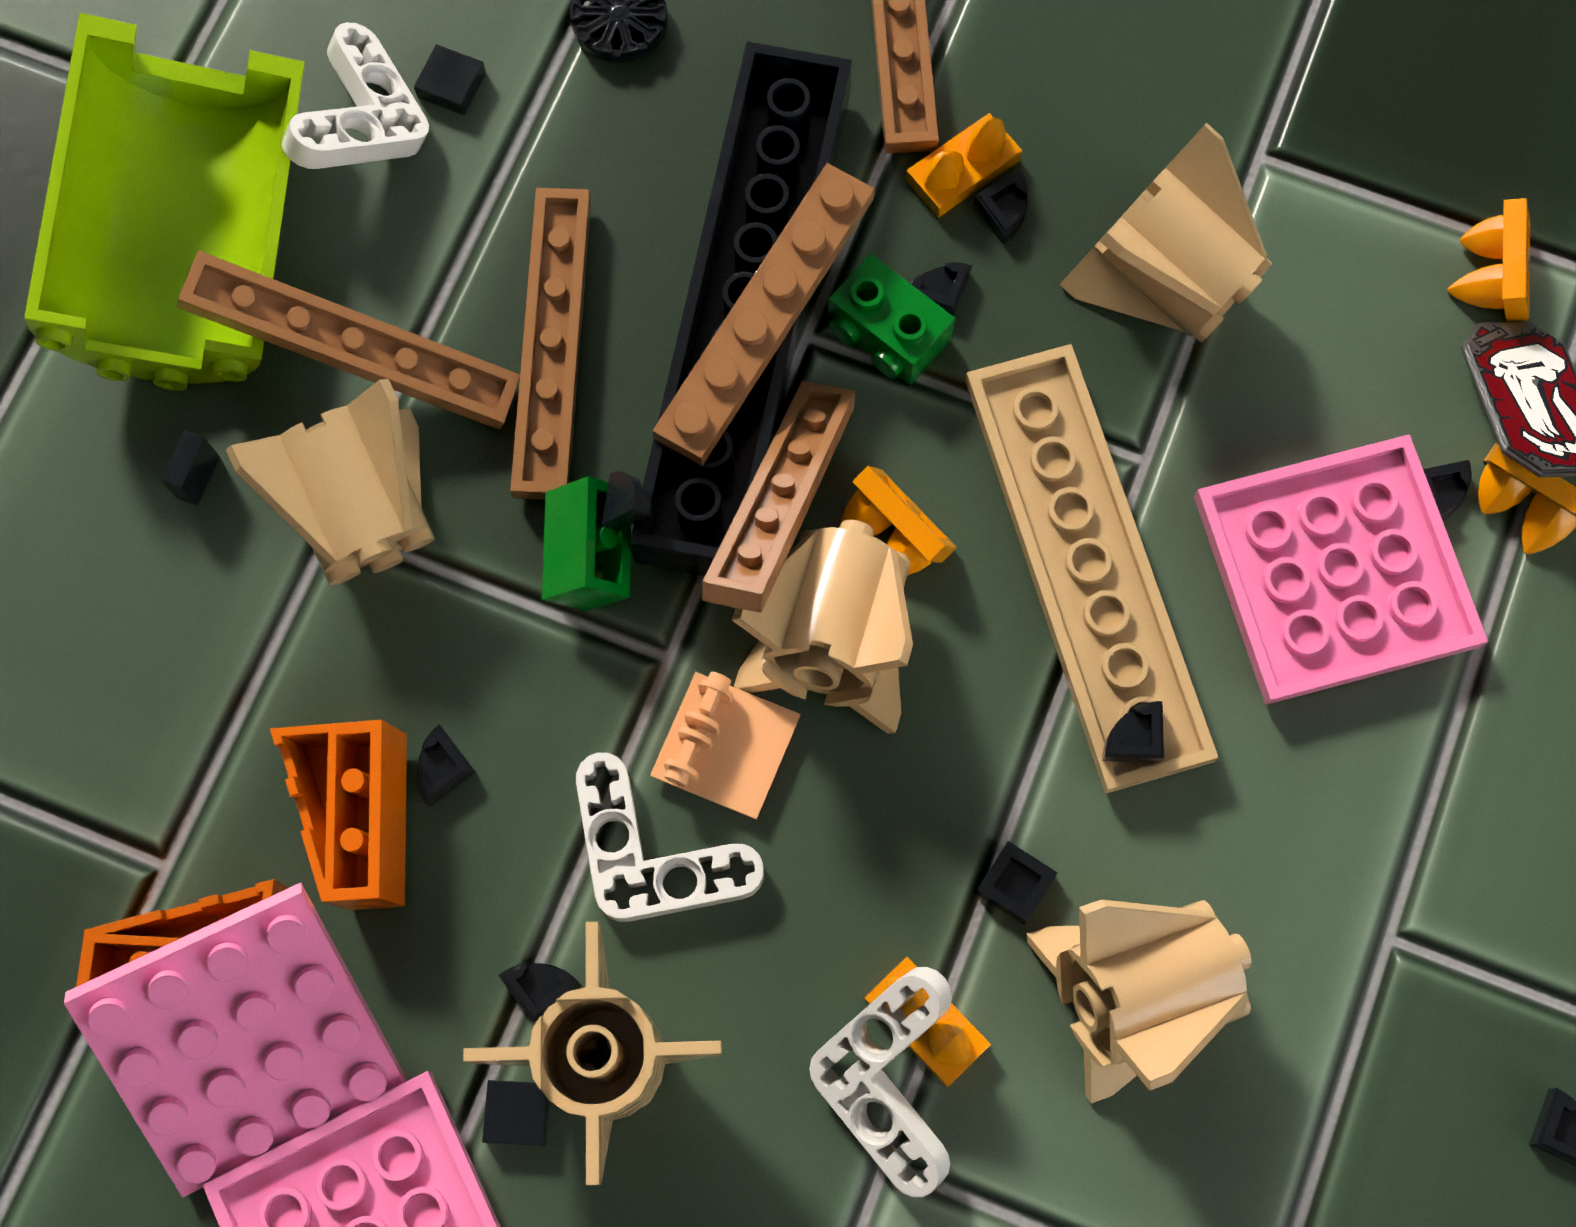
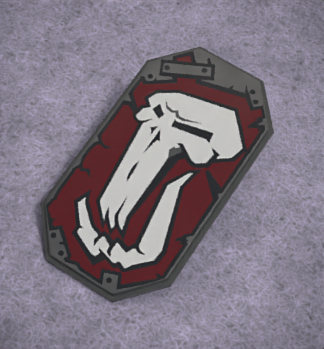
M1532 322L1478 323L1461 346V351L1502 453L1538 477H1576V369L1565 344Z

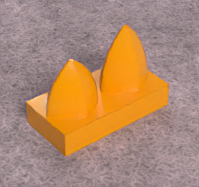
M988 113L907 169L905 181L935 216L939 218L1021 160L1023 150L1005 131L1003 121Z
M1527 198L1504 200L1503 215L1487 218L1473 226L1460 238V243L1469 251L1488 259H1503V264L1482 267L1468 273L1448 287V293L1470 305L1481 308L1504 309L1506 322L1529 321L1530 217Z
M1498 442L1495 443L1483 460L1487 465L1480 477L1478 488L1481 512L1487 515L1508 510L1519 504L1530 492H1533L1536 495L1526 511L1522 527L1523 552L1532 554L1554 546L1576 528V487L1561 477L1536 476L1504 455Z
M867 466L852 481L858 489L847 503L840 525L845 520L861 521L871 526L874 530V536H876L893 524L896 528L889 537L887 545L895 551L905 554L910 559L911 564L908 575L921 571L932 562L942 563L957 548L882 469Z
M906 957L864 998V1001L869 1005L896 980L917 966ZM921 988L899 1009L907 1018L919 1007L925 1005L926 1000L930 997ZM951 1003L946 1014L910 1044L908 1048L947 1088L991 1044Z

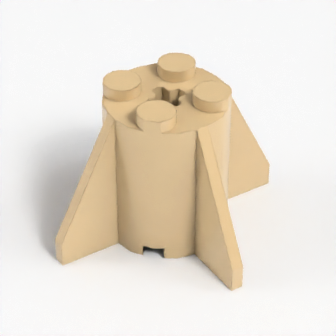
M1206 123L1059 285L1076 300L1180 330L1189 336L1193 335L1200 342H1203L1223 321V315L1233 303L1237 302L1240 304L1252 293L1262 281L1261 276L1272 265V262L1266 257L1268 253L1264 249L1223 137Z
M388 378L377 381L347 406L320 414L323 422L307 430L303 422L281 435L234 444L226 449L235 472L313 548L329 586L354 578L361 573L360 568L367 565L370 566L372 573L387 570L404 560L400 552L401 550L403 552H410L435 540L421 509L419 426L410 408L399 410L398 398Z
M845 520L841 523L840 528L830 527L803 531L798 544L789 551L762 613L735 609L732 621L759 641L740 667L733 687L747 693L781 688L791 695L806 699L808 690L827 694L824 705L835 707L850 706L885 733H896L901 716L898 667L908 665L913 647L904 594V585L911 564L910 559L905 554L895 551L889 545L875 538L873 528L861 521Z
M1101 899L1079 907V926H1047L1027 933V943L1056 977L1062 1006L1073 1002L1080 1021L1070 1024V1027L1084 1050L1085 1096L1091 1104L1113 1096L1136 1076L1140 1078L1149 1090L1173 1082L1225 1024L1250 1014L1251 1005L1247 995L1244 971L1252 965L1249 948L1239 934H1228L1225 927L1215 916L1211 906L1205 900L1176 908Z
M586 922V987L566 992L556 999L557 1001L548 1007L532 1029L529 1046L463 1048V1062L531 1067L533 1080L549 1101L569 1114L586 1118V1185H602L613 1120L631 1116L651 1102L655 1092L662 1083L665 1064L722 1055V1042H663L661 1033L648 1014L627 996L617 990L610 989L601 925L599 922ZM607 1041L608 1048L612 1050L611 1057L608 1063L599 1069V1067L589 1063V1055L599 1053L600 1043Z

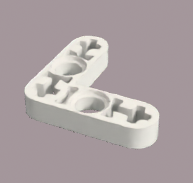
M346 22L340 24L335 29L328 45L327 56L357 107L304 112L295 115L290 120L282 140L284 153L291 161L308 169L328 168L415 155L420 150L429 132L427 118L374 33L357 23ZM366 83L379 85L389 93V96H383L374 92ZM352 128L361 132L368 138L369 142L355 140L346 133L345 129Z
M595 753L580 763L576 772V786L594 894L599 908L608 918L617 922H630L743 900L753 896L760 889L764 880V865L760 855L752 847L745 844L722 845L644 861L630 777L624 763L617 756L610 753ZM606 767L610 775H619L618 781L610 783L612 803L616 806L625 801L626 808L625 810L605 809L591 816L590 810L592 807L603 808L598 789L596 786H588V781L596 778L597 768ZM610 821H618L629 830L627 845L615 853L601 850L596 842L599 829ZM733 857H741L744 865L754 866L755 872L746 875V885L735 887L732 878L728 877L716 879L714 883L718 892L706 894L707 879L700 864L701 862L712 860L711 869L713 873L729 869L730 859ZM676 867L691 869L697 877L695 891L684 899H675L664 890L666 874ZM654 871L653 886L660 900L659 904L648 906V893L630 897V907L627 909H620L614 900L607 901V893L616 890L615 881L625 879L630 888L647 886L643 874Z
M916 967L896 980L814 1054L809 1068L811 1080L817 1090L894 1186L902 1193L911 1197H924L932 1193L943 1182L949 1173V1155L941 1141L882 1069L941 1019L950 1008L952 995L948 982L938 971L928 967ZM923 988L930 998L926 1000L925 1005L919 1007L906 1018L899 1008L915 995L916 991ZM869 1019L881 1020L889 1026L893 1036L891 1048H881L871 1041L867 1032ZM854 1050L855 1054L861 1059L846 1070L844 1075L841 1077L837 1076L832 1068L840 1059ZM869 1102L880 1103L888 1109L893 1122L891 1130H880L870 1122L866 1111ZM904 1132L908 1139L895 1150L891 1143ZM922 1157L928 1167L917 1174L910 1166V1163Z

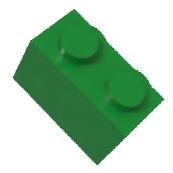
M871 253L828 298L827 322L834 335L849 346L857 344L871 355L873 364L880 372L892 379L898 376L909 386L915 382L952 339L955 317Z
M587 476L546 492L542 600L588 611L630 598L631 526L617 532L602 525L609 482Z

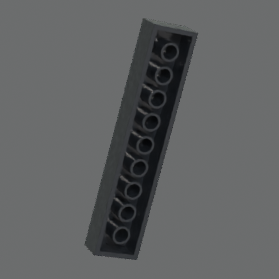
M746 42L658 421L826 163L835 167L850 97L851 59ZM803 310L703 466L653 439L642 490L650 494L651 515L633 525L630 546L635 563L696 575H706L778 430Z

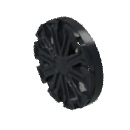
M573 0L570 8V19L574 36L586 52L598 59L618 63L639 59L655 49L666 32L668 13L665 0ZM586 1H589L590 3H592V4L595 5V6H583V5H584V3H585ZM652 2L657 4L656 7H645ZM583 20L592 21L586 26L580 25ZM643 22H656L657 26L649 27ZM603 32L601 40L595 43L591 41L593 37ZM637 34L644 39V42L638 44L632 40V37ZM614 40L622 41L620 50L612 48Z

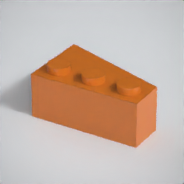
M384 720L270 728L274 745L280 748L288 778L285 779L289 795L295 799L304 830L300 832L321 902L346 910L405 907L407 734Z
M275 879L256 883L255 887L221 896L215 894L201 898L199 902L165 911L160 909L85 929L76 987L289 887Z

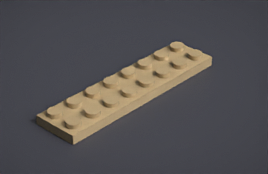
M1072 344L967 372L965 383L1104 793L1107 794L1215 762L1219 758ZM1162 701L1164 759L1161 762L1102 761L1105 741L1119 719L1141 704Z

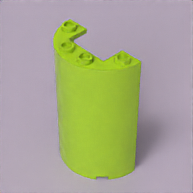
M79 12L25 310V323L36 337L35 342L37 345L96 367V374L108 380L127 381L130 377L153 380L156 386L172 391L185 390L188 384L244 381L247 379V375L256 370L260 365L264 341L177 308V302L198 250L271 279L274 278L290 167V159L284 153L282 140L290 120L298 112L305 62L250 50L246 76L141 54L136 52L137 25Z

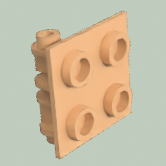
M695 672L650 777L757 820L801 714L730 686L731 680L722 674L710 672L707 677Z

